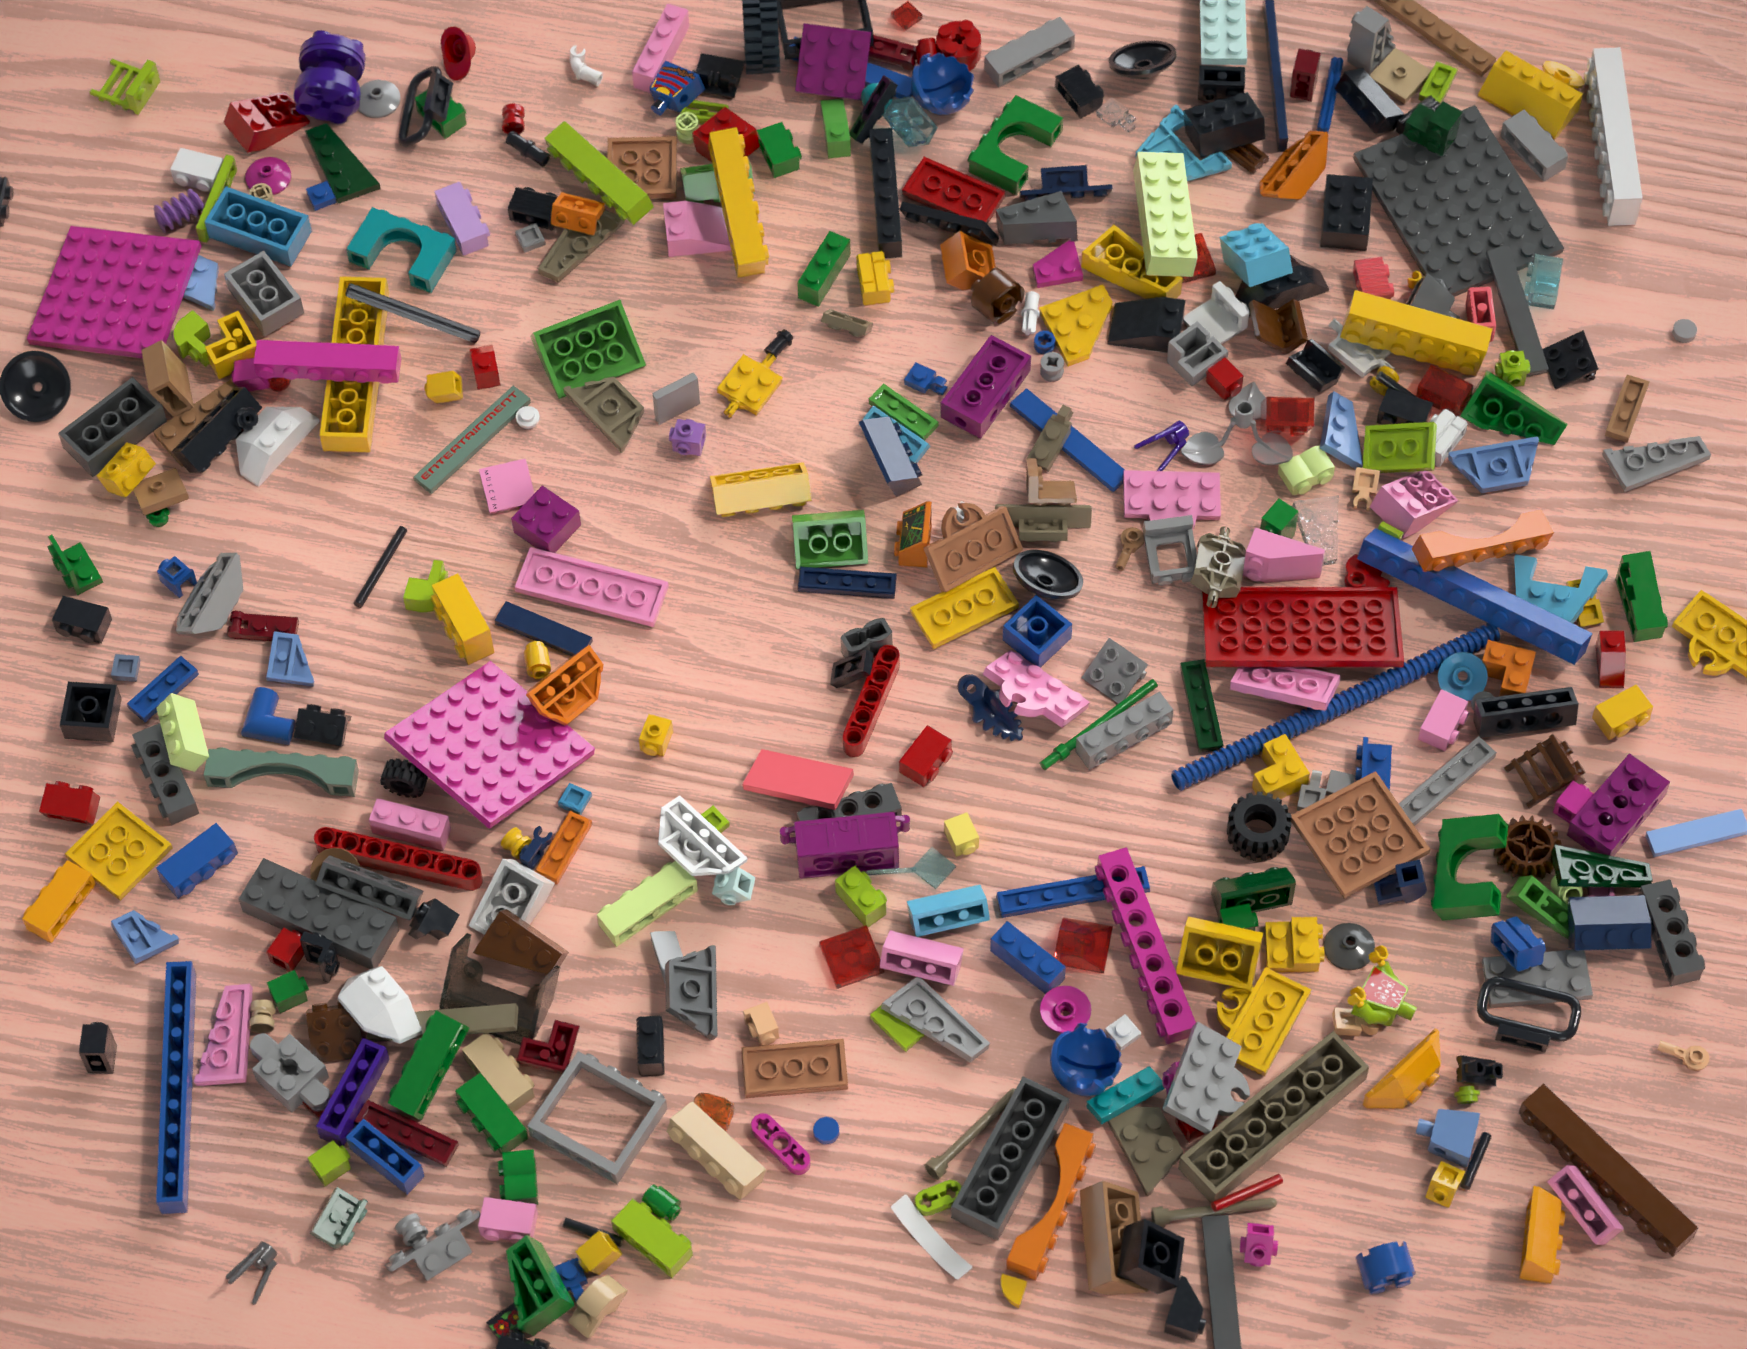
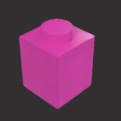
M254 358L235 361L234 370L232 371V381L238 387H245L249 392L269 389L270 379L257 377L253 364Z
M1572 781L1557 799L1553 813L1570 824L1571 820L1594 794L1585 785Z

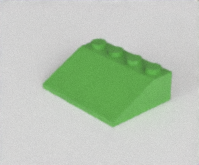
M621 300L551 325L530 335L537 355L558 399L566 397L563 388L566 386H571V389L585 386V382L601 381L604 378L613 376L618 377L646 366Z

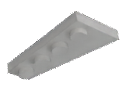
M920 977L913 979L882 1003L881 1009L970 1063L989 1048L990 1043Z

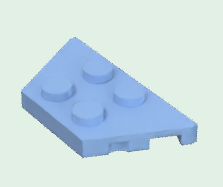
M198 255L183 298L214 311L219 274L217 262Z

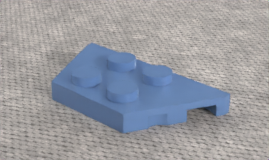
M1532 437L1452 451L1448 453V460L1481 494L1527 486L1539 438Z

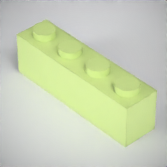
M676 861L673 863L669 862L661 868L660 872L642 880L638 887L632 891L624 892L619 900L612 905H605L597 914L598 925L617 947L698 891L697 880Z

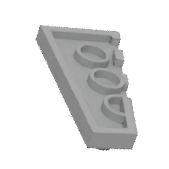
M1700 436L1670 440L1669 443L1657 444V442L1647 443V446L1635 448L1633 445L1625 446L1621 450L1614 451L1612 448L1604 449L1602 454L1624 492L1710 460L1711 453Z

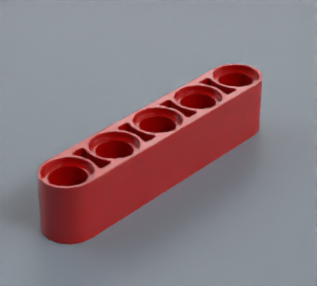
M884 645L879 649L872 665L871 675L867 676L843 732V750L850 757H859L864 753L898 674L900 653L897 647L893 645ZM888 658L893 659V661L886 662L884 660ZM877 679H884L885 681H883V682H877V681H875V680H877ZM869 699H875V700H876L875 702H872V703H871V702H867V700H869ZM862 719L867 720L866 723H859L858 721ZM851 740L859 741L856 744L849 743Z

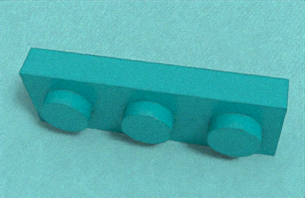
M1148 1066L1105 1090L1103 1093L1087 1100L1086 1108L1102 1125L1164 1090L1162 1079Z

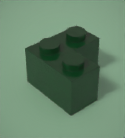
M1444 101L1441 102L1436 111L1419 103L1406 121L1403 135L1410 141L1417 142L1426 147L1430 152L1443 156L1457 137L1463 111Z

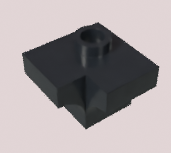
M436 898L423 902L409 925L412 928L408 934L415 939H419L427 934L432 935L438 940L450 934L460 914Z

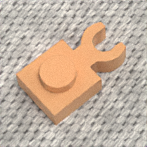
M1356 467L1352 493H1358L1359 495L1354 498V509H1357L1360 501H1364L1367 504L1366 511H1370L1372 500L1369 495L1376 496L1380 471Z
M1334 1008L1332 1017L1336 1034L1360 1036L1361 1031L1369 1035L1377 1034L1379 1026L1368 1024L1363 1018L1352 1015V1009Z

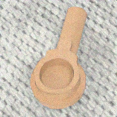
M1660 1040L1657 1050L1682 1059V1063L1690 1070H1703L1709 1063V1054L1701 1046L1695 1045L1684 1049Z

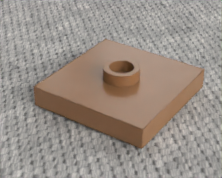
M176 468L143 479L133 489L143 515L189 499Z

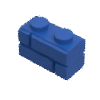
M1517 916L1506 919V922L1502 920L1493 923L1491 926V943L1518 972L1528 969L1529 966L1535 967L1543 963L1544 952L1546 951L1545 943L1541 938H1537L1532 933V929L1528 924H1524Z

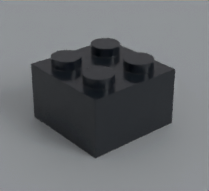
M68 681L60 720V728L65 739L114 742L122 701L117 685Z
M1146 1219L1124 1226L1117 1275L1157 1294L1178 1287L1185 1238Z

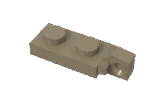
M1062 405L1057 416L1054 414L1051 416L1027 457L1036 458L1037 467H1042L1043 470L1048 472L1071 433L1072 423L1069 421L1073 412L1070 407Z

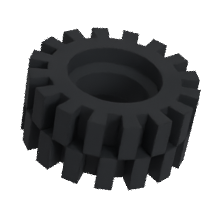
M396 758L386 762L380 784L384 785L385 789H390L389 792H396L398 796L404 795L406 798L410 796L417 798V796L421 797L423 795L428 776L413 763H409L408 760L404 759L401 761Z

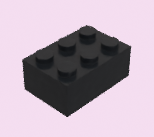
M1248 92L1183 110L1185 133L1200 157L1266 139L1264 116Z
M1326 175L1320 247L1367 251L1373 178Z

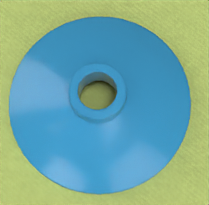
M1458 652L1448 656L1442 662L1438 671L1440 688L1467 701L1472 700L1476 693L1483 691L1487 684L1488 674L1484 663L1471 653ZM1464 671L1468 677L1466 680H1460L1458 674Z

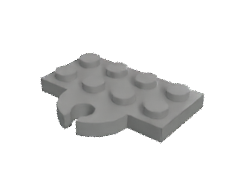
M1196 1022L1190 1032L1162 1110L1205 1134L1211 1132L1217 1114L1230 1116L1245 1104L1243 1101H1235L1231 1097V1091L1236 1092L1244 1100L1250 1097L1247 1080L1234 1067L1242 1046L1200 1022Z

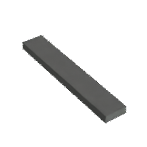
M1510 246L1487 250L1486 257L1516 351H1524L1525 360L1528 359L1530 362V374H1527L1526 377L1547 373L1548 365Z
M1202 1216L1214 1349H1242L1229 1216Z

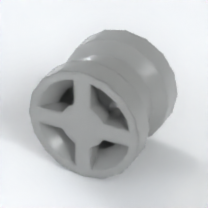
M1049 352L1042 356L1040 375L1044 380L1056 382L1062 378L1064 374L1063 357L1056 352Z
M416 1213L407 1215L395 1226L397 1233L403 1235V1241L408 1247L412 1246L411 1244L417 1239L426 1237L428 1234L427 1228L420 1224V1218Z

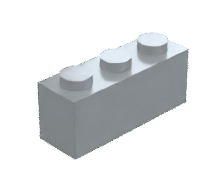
M1523 110L1503 122L1500 136L1543 182L1566 168L1568 159L1566 150L1553 140L1551 134L1538 124L1535 117L1530 116Z

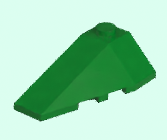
M1486 371L1460 417L1481 429H1491L1503 432V434H1513L1526 438L1538 437L1539 442L1552 445L1556 444L1568 425L1518 389L1489 371Z

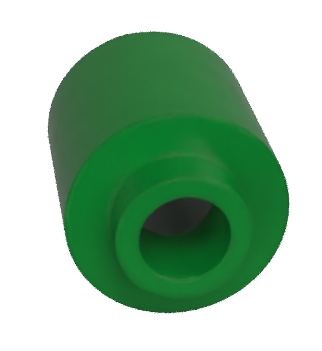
M651 1185L642 1197V1202L651 1208L652 1213L666 1221L675 1220L681 1212V1201L662 1186Z

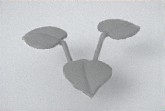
M1255 382L1243 387L1240 393L1230 400L1229 412L1233 418H1231V423L1220 442H1218V438L1214 434L1200 432L1190 437L1181 449L1183 456L1191 462L1200 465L1215 464L1224 457V450L1221 446L1225 444L1236 424L1243 429L1249 426L1252 427L1255 440L1257 441L1252 446V455L1257 462L1272 466L1289 462L1293 458L1291 446L1281 435L1268 432L1264 434L1262 439L1259 437L1255 420L1263 418L1268 413L1269 403Z

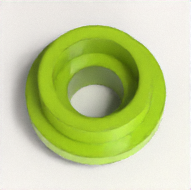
M1474 1086L1459 1087V1091L1454 1093L1458 1104L1477 1103L1478 1096H1480V1091L1475 1090Z

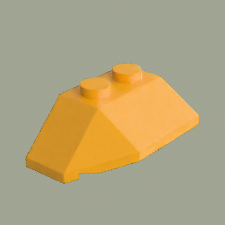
M1434 1028L1429 1035L1365 1094L1364 1107L1403 1109L1408 1103L1414 1104L1421 1097V1091L1426 1086L1430 1088L1438 1081L1441 1066L1439 1030Z

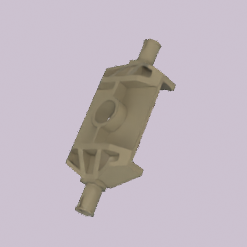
M1225 526L1220 528L1219 536L1208 533L1200 537L1197 543L1198 552L1194 574L1190 580V583L1208 594L1207 606L1210 607L1211 605V608L1217 606L1218 598L1237 597L1244 570L1246 549L1243 544L1232 541L1229 538L1230 529L1227 527L1225 532ZM1217 559L1223 560L1224 563L1219 562Z

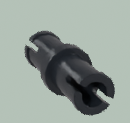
M511 131L508 134L506 143L520 151L523 157H529L541 167H544L549 162L551 155L535 146V142L526 140L515 131Z

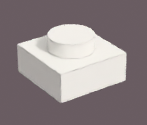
M1126 1014L1105 1028V1033L1109 1038L1116 1041V1046L1120 1051L1141 1037L1140 1030Z

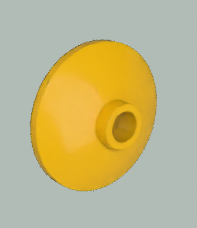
M1546 61L1542 66L1547 74L1572 88H1582L1585 84L1584 79L1566 65L1554 61Z

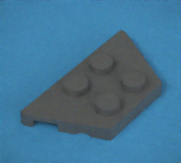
M711 945L704 950L694 951L684 957H676L669 960L665 964L666 1012L708 1039L714 1040L718 1036L716 946Z

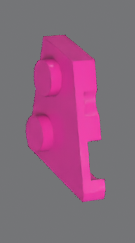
M1067 241L1033 264L1037 288L1083 281V272L1074 241Z

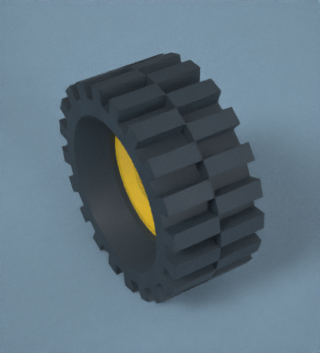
M742 0L746 75L780 73L777 0Z

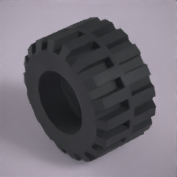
M1251 792L1246 794V798L1241 796L1237 800V804L1234 803L1228 817L1227 835L1229 844H1233L1232 849L1235 852L1241 851L1240 856L1243 858L1250 856L1252 861H1256V858L1266 861L1267 856L1273 859L1277 856V852L1281 854L1285 845L1287 846L1292 824L1291 813H1288L1289 808L1287 805H1281L1282 800L1278 797L1273 799V794L1270 793L1265 796L1262 795V792H1257V795H1253ZM1252 820H1263L1270 824L1273 829L1266 833H1256L1251 831L1246 826V823Z

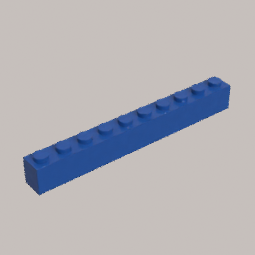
M1377 528L1364 538L1358 560L1573 665L1586 653L1593 633L1455 566L1446 567L1440 571L1424 572L1411 549L1412 545Z
M192 961L166 962L156 1203L161 1214L188 1213L197 976Z

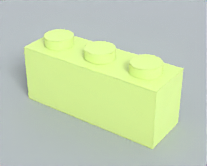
M170 693L156 708L170 764L195 772L209 758L194 700Z

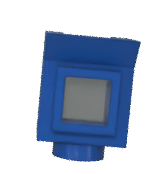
M176 556L170 560L165 559L160 563L159 570H157L160 582L177 597L181 598L183 596L180 585L186 580L193 586L197 584L194 570L188 568Z

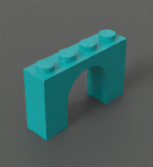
M372 207L346 249L349 262L370 270L380 252L387 245L397 241L411 242L417 245L421 251L408 272L410 284L413 287L432 293L457 252L455 238L448 233L437 232L426 225H419L405 217L400 218L386 210Z

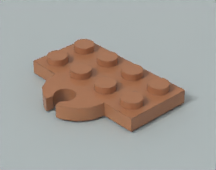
M958 503L959 509L965 515L961 523L957 520V510L954 507H950L946 511L941 525L943 538L924 547L941 592H947L1023 551L1006 506H1001L985 515L983 510L975 504Z

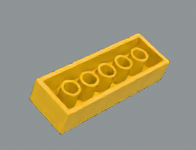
M736 127L710 132L709 151L737 278L765 273L769 252L767 245L762 244L764 243V229L762 222L758 223V214H760L757 200L753 201V192H755L753 179H748V170H750L749 160L747 156L743 157L745 148L743 134L738 135Z
M1355 290L1344 318L1340 338L1352 343L1364 344L1373 349L1389 350L1398 356H1406L1419 362L1438 365L1440 368L1456 370L1465 375L1477 376L1488 350L1492 328Z

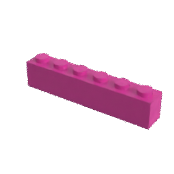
M257 340L253 364L257 377L266 379L276 377L289 380L299 378L313 381L322 379L336 382L345 380L360 383L368 381L388 384L399 382L402 358L399 346Z

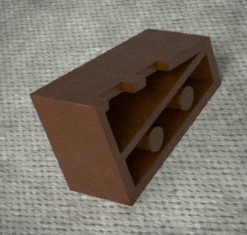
M508 909L499 911L473 951V954L546 975L555 974L569 953Z

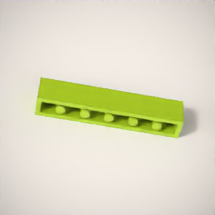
M563 121L544 138L549 146L546 148L548 153L554 159L558 157L567 171L573 170L575 177L582 184L586 182L588 188L595 196L598 194L602 196L601 199L609 208L613 206L616 209L615 212L623 221L627 219L634 225L654 208L647 193L566 121Z

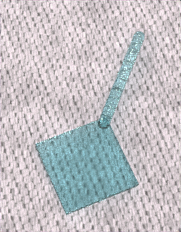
M931 847L914 867L868 870L866 873L867 875L914 872L937 889L956 868V865Z

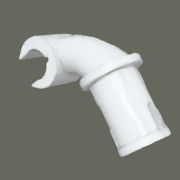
M577 45L571 47L570 64L576 79H582L595 86H599L603 79V73L586 66V63H584L585 48L582 53L576 54Z

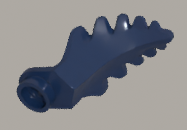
M973 674L964 675L959 679L957 685L958 692L973 706L972 721L974 723L983 720L984 731L994 726L993 735L998 736L1001 732L1003 740L1009 736L1010 741L1015 739L1020 741L1023 739L1022 731L1024 729L1018 727L1022 722L1019 719H1014L1018 716L1014 711L1008 712L1013 705L1012 702L1008 707L1002 704L999 699L1000 689H990ZM969 685H974L970 690H967Z

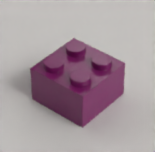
M543 485L511 518L513 532L535 548L556 553L581 526L579 510Z

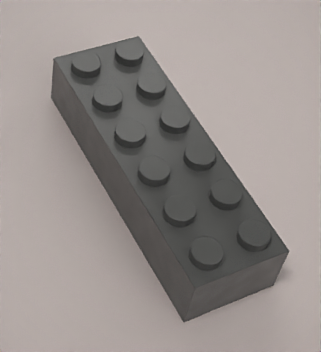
M263 858L238 899L244 913L281 930L286 928L289 931L296 930L301 934L304 931L311 934L313 932L320 933L326 939L333 941L337 955L368 969L379 966L399 932L395 916L315 885L316 881Z
M1024 1076L1022 1077L951 1206L952 1219L997 1241L999 1240L1067 1115L1070 1098Z

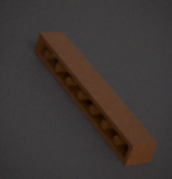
M1544 1083L1522 1102L1519 1114L1524 1123L1528 1126H1533L1546 1143L1556 1147L1559 1150L1560 1156L1565 1161L1572 1162L1577 1166L1583 1176L1597 1186L1601 1195L1605 1198H1610L1624 1216H1629L1636 1222V1226L1642 1233L1649 1234L1656 1241V1245L1661 1251L1669 1253L1674 1257L1695 1237L1699 1227Z

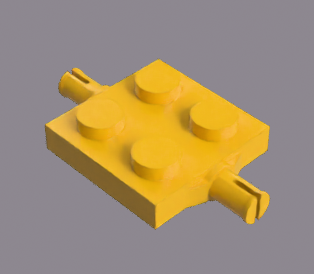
M768 353L761 363L745 354L740 357L717 387V393L726 397L730 402L729 406L724 410L726 416L732 418L738 408L748 410L756 416L783 380L782 376L771 371L769 368L776 360L774 355L771 356V353Z

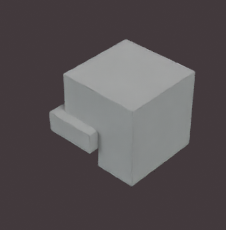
M1197 321L1169 341L1167 363L1191 386H1194L1206 377L1208 368L1224 357L1227 358L1229 351L1213 336L1210 338V333Z

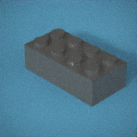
M132 377L61 430L58 435L63 448L94 477L126 442L136 445L164 424L167 419L163 406Z

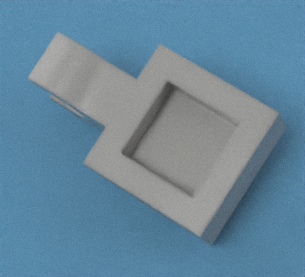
M1312 770L1310 784H1302L1297 811L1325 798L1326 789L1319 788L1322 771Z

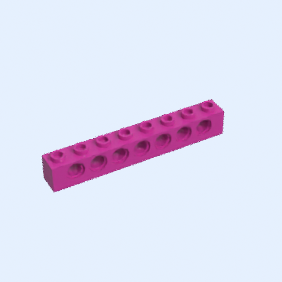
M1125 847L1099 855L1097 865L1094 866L1098 880H1102L1104 883L1103 893L1106 901L1111 902L1113 906V920L1116 925L1120 924L1122 929L1120 933L1124 947L1128 946L1131 955H1129L1131 966L1133 969L1138 970L1140 976L1138 977L1139 987L1142 992L1146 991L1149 999L1147 1000L1148 1010L1151 1015L1155 1014L1157 1023H1155L1157 1033L1160 1038L1164 1037L1166 1045L1187 1039L1196 1021L1129 851ZM1115 876H1119L1123 878L1124 881L1116 882L1112 878ZM1127 898L1130 899L1133 903L1124 904L1121 902V900ZM1135 920L1140 922L1141 925L1135 927L1132 926L1129 922ZM1147 943L1150 948L1142 949L1138 944ZM1154 965L1159 970L1153 972L1148 970L1147 966ZM1164 988L1168 993L1159 994L1156 989ZM1172 1010L1177 1015L1169 1017L1164 1012Z

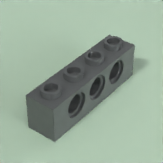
M160 723L132 734L135 744L131 745L136 759L141 757L143 760V764L140 765L145 779L151 778L152 784H149V788L154 799L160 798L161 804H158V808L163 819L168 817L171 825L198 815L199 811L180 767L170 764ZM154 753H159L156 757H150ZM162 773H168L164 777H159ZM171 793H177L173 797H167Z
M892 783L886 785L878 784L870 790L863 792L855 791L849 796L842 798L836 810L819 806H807L797 812V821L846 817L843 813L847 811L854 813L851 816L895 812V816H902V807ZM870 804L877 805L876 808H869L867 806Z
M330 855L323 861L315 884L407 920H411L416 914L424 892L418 888Z
M1670 879L1641 886L1638 895H1645L1651 921V935L1670 986L1700 980L1705 969V961L1702 955H1698L1695 934L1689 931L1687 913L1681 909L1679 904L1680 895L1676 887L1673 888ZM1660 907H1665L1670 912H1663L1660 910ZM1668 930H1675L1678 934L1673 935ZM1676 952H1682L1687 957H1680Z

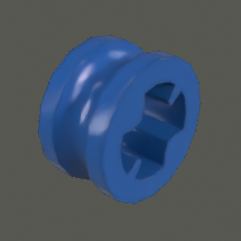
M1043 330L1038 332L1034 337L1035 350L1040 354L1053 352L1055 349V336L1049 331ZM1044 340L1048 341L1045 345L1041 344Z

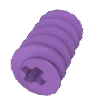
M192 189L187 190V196L179 193V201L175 197H171V205L167 201L162 202V208L159 205H154L155 218L164 233H166V225L173 230L174 221L181 226V218L184 217L190 222L191 213L198 218V210L200 209L203 212L205 206L198 194Z

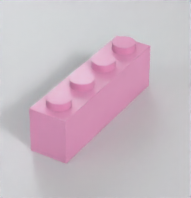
M667 3L632 71L634 88L651 93L650 86L665 61L672 62L689 28L688 9Z

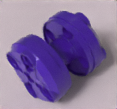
M324 30L315 31L311 38L304 41L299 53V67L302 73L297 78L293 95L297 112L316 119L342 124L347 121V117L353 115L359 109L361 92L357 81L363 75L366 62L362 42Z

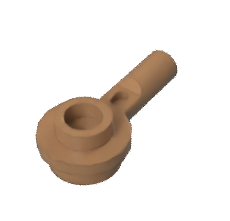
M1127 528L1121 534L1120 540L1123 550L1115 566L1120 571H1124L1131 553H1135L1144 544L1143 532L1138 528Z

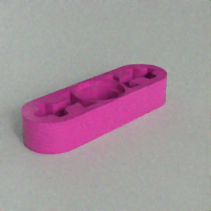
M761 1113L752 1119L751 1129L754 1137L791 1173L802 1175L810 1169L809 1153L770 1115ZM759 1123L763 1125L768 1123V1131L772 1134L770 1138L769 1133L765 1129L758 1130ZM783 1138L787 1140L788 1146L783 1150H778L773 1146L775 1140ZM792 1149H793V1155H794L798 1160H800L801 1158H804V1159H803V1164H804V1165H802V1166H801L800 1164L794 1165V1158L790 1155Z

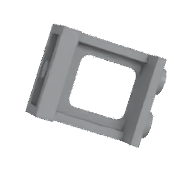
M1192 515L1144 521L1142 531L1152 584L1158 583V585L1163 586L1169 585L1176 580L1190 582L1194 574L1197 558L1192 530L1194 525ZM1182 543L1185 548L1188 567L1160 571L1156 547L1165 544Z

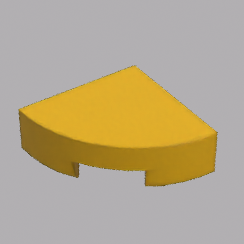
M1002 1274L1001 1289L1010 1304L1020 1308L1027 1281Z

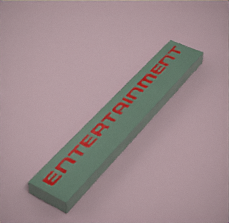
M513 385L414 476V481L430 494L435 492L516 417V413L520 408L528 406L531 403L530 398Z

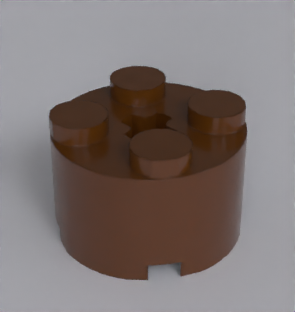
M994 267L981 280H976L971 286V291L973 292L971 297L972 306L992 323L1002 324L1009 320L1018 310L1015 308L1018 301L1022 303L1025 295L1024 288L998 267Z

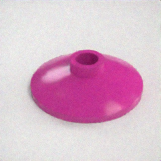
M264 157L256 160L248 167L245 180L249 189L256 184L264 183L269 185L272 189V194L276 195L285 190L289 185L291 171L283 160L275 157Z
M1058 986L1048 991L1043 997L1040 1005V1015L1045 1025L1057 1033L1074 1031L1078 1023L1089 1022L1091 1003L1086 994L1080 989L1072 986ZM1068 1011L1070 1015L1063 1016L1061 1015V1012Z

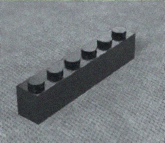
M892 128L869 129L878 252H884L885 258L902 257V237Z

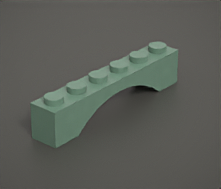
M223 747L208 749L209 758L206 760L204 778L208 787L233 788L255 777L269 774H287L310 780L322 787L329 795L355 797L359 768L356 759L348 756H341L339 758L327 757L322 754L305 756L300 753L279 754L275 751L263 753L254 752L249 749L234 751Z

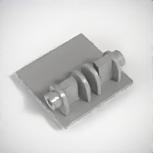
M1108 638L1081 678L1119 704L1127 697L1138 679L1143 680L1147 674L1145 669L1148 664L1111 638Z

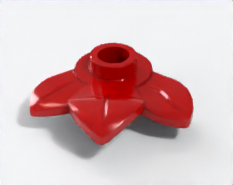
M1358 554L1348 559L1346 563L1347 575L1344 579L1345 587H1388L1390 585L1388 579L1381 577V570L1358 560ZM1358 581L1360 584H1354L1352 582Z

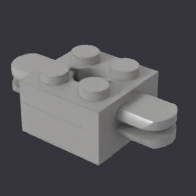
M265 1033L253 1037L250 1049L252 1055L260 1061L252 1068L256 1081L291 1113L303 1102L315 1111L324 1110L331 1099L329 1089L323 1085L329 1078L326 1066L291 1034H288L279 1044Z

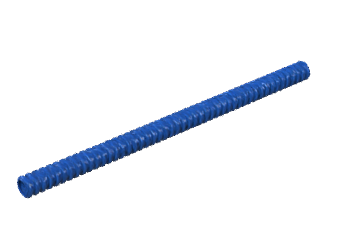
M1486 623V625H1481L1480 628L1473 629V632L1469 631L1466 635H1460V638L1456 637L1453 641L1449 640L1446 644H1441L1440 647L1437 646L1433 650H1428L1427 653L1420 654V657L1415 656L1413 660H1407V663L1404 662V667L1390 668L1387 672L1383 671L1380 675L1377 674L1374 678L1367 679V682L1362 681L1360 685L1356 684L1353 688H1347V691L1343 690L1340 694H1335L1326 711L1307 707V710H1301L1300 714L1296 712L1293 716H1288L1287 719H1281L1280 723L1275 722L1273 726L1269 725L1266 729H1260V732H1254L1253 736L1249 734L1246 736V739L1241 738L1239 742H1233V745L1228 744L1226 748H1220L1219 752L1215 750L1212 752V755L1207 754L1205 758H1199V761L1194 760L1192 764H1186L1185 768L1181 766L1178 768V771L1173 770L1171 772L1173 783L1177 789L1182 791L1185 789V786L1189 788L1192 786V783L1197 784L1199 780L1204 781L1205 777L1210 778L1212 774H1218L1219 770L1223 772L1226 770V767L1231 768L1233 764H1239V761L1244 762L1246 758H1252L1253 754L1255 756L1259 755L1260 751H1263V744L1284 734H1286L1289 740L1293 739V735L1297 737L1300 735V732L1305 733L1307 729L1312 730L1314 726L1318 727L1320 723H1326L1327 719L1331 721L1334 717H1339L1340 714H1346L1347 710L1352 711L1354 707L1358 708L1361 704H1367V701L1371 702L1374 698L1377 699L1381 695H1386L1387 691L1392 692L1394 688L1399 689L1401 685H1407V682L1411 683L1414 679L1418 680L1421 676H1426L1427 673L1430 674L1434 670H1439L1442 662L1454 653L1467 652L1473 654L1474 651L1477 652L1480 648H1485L1488 640L1500 641L1499 630L1497 627Z

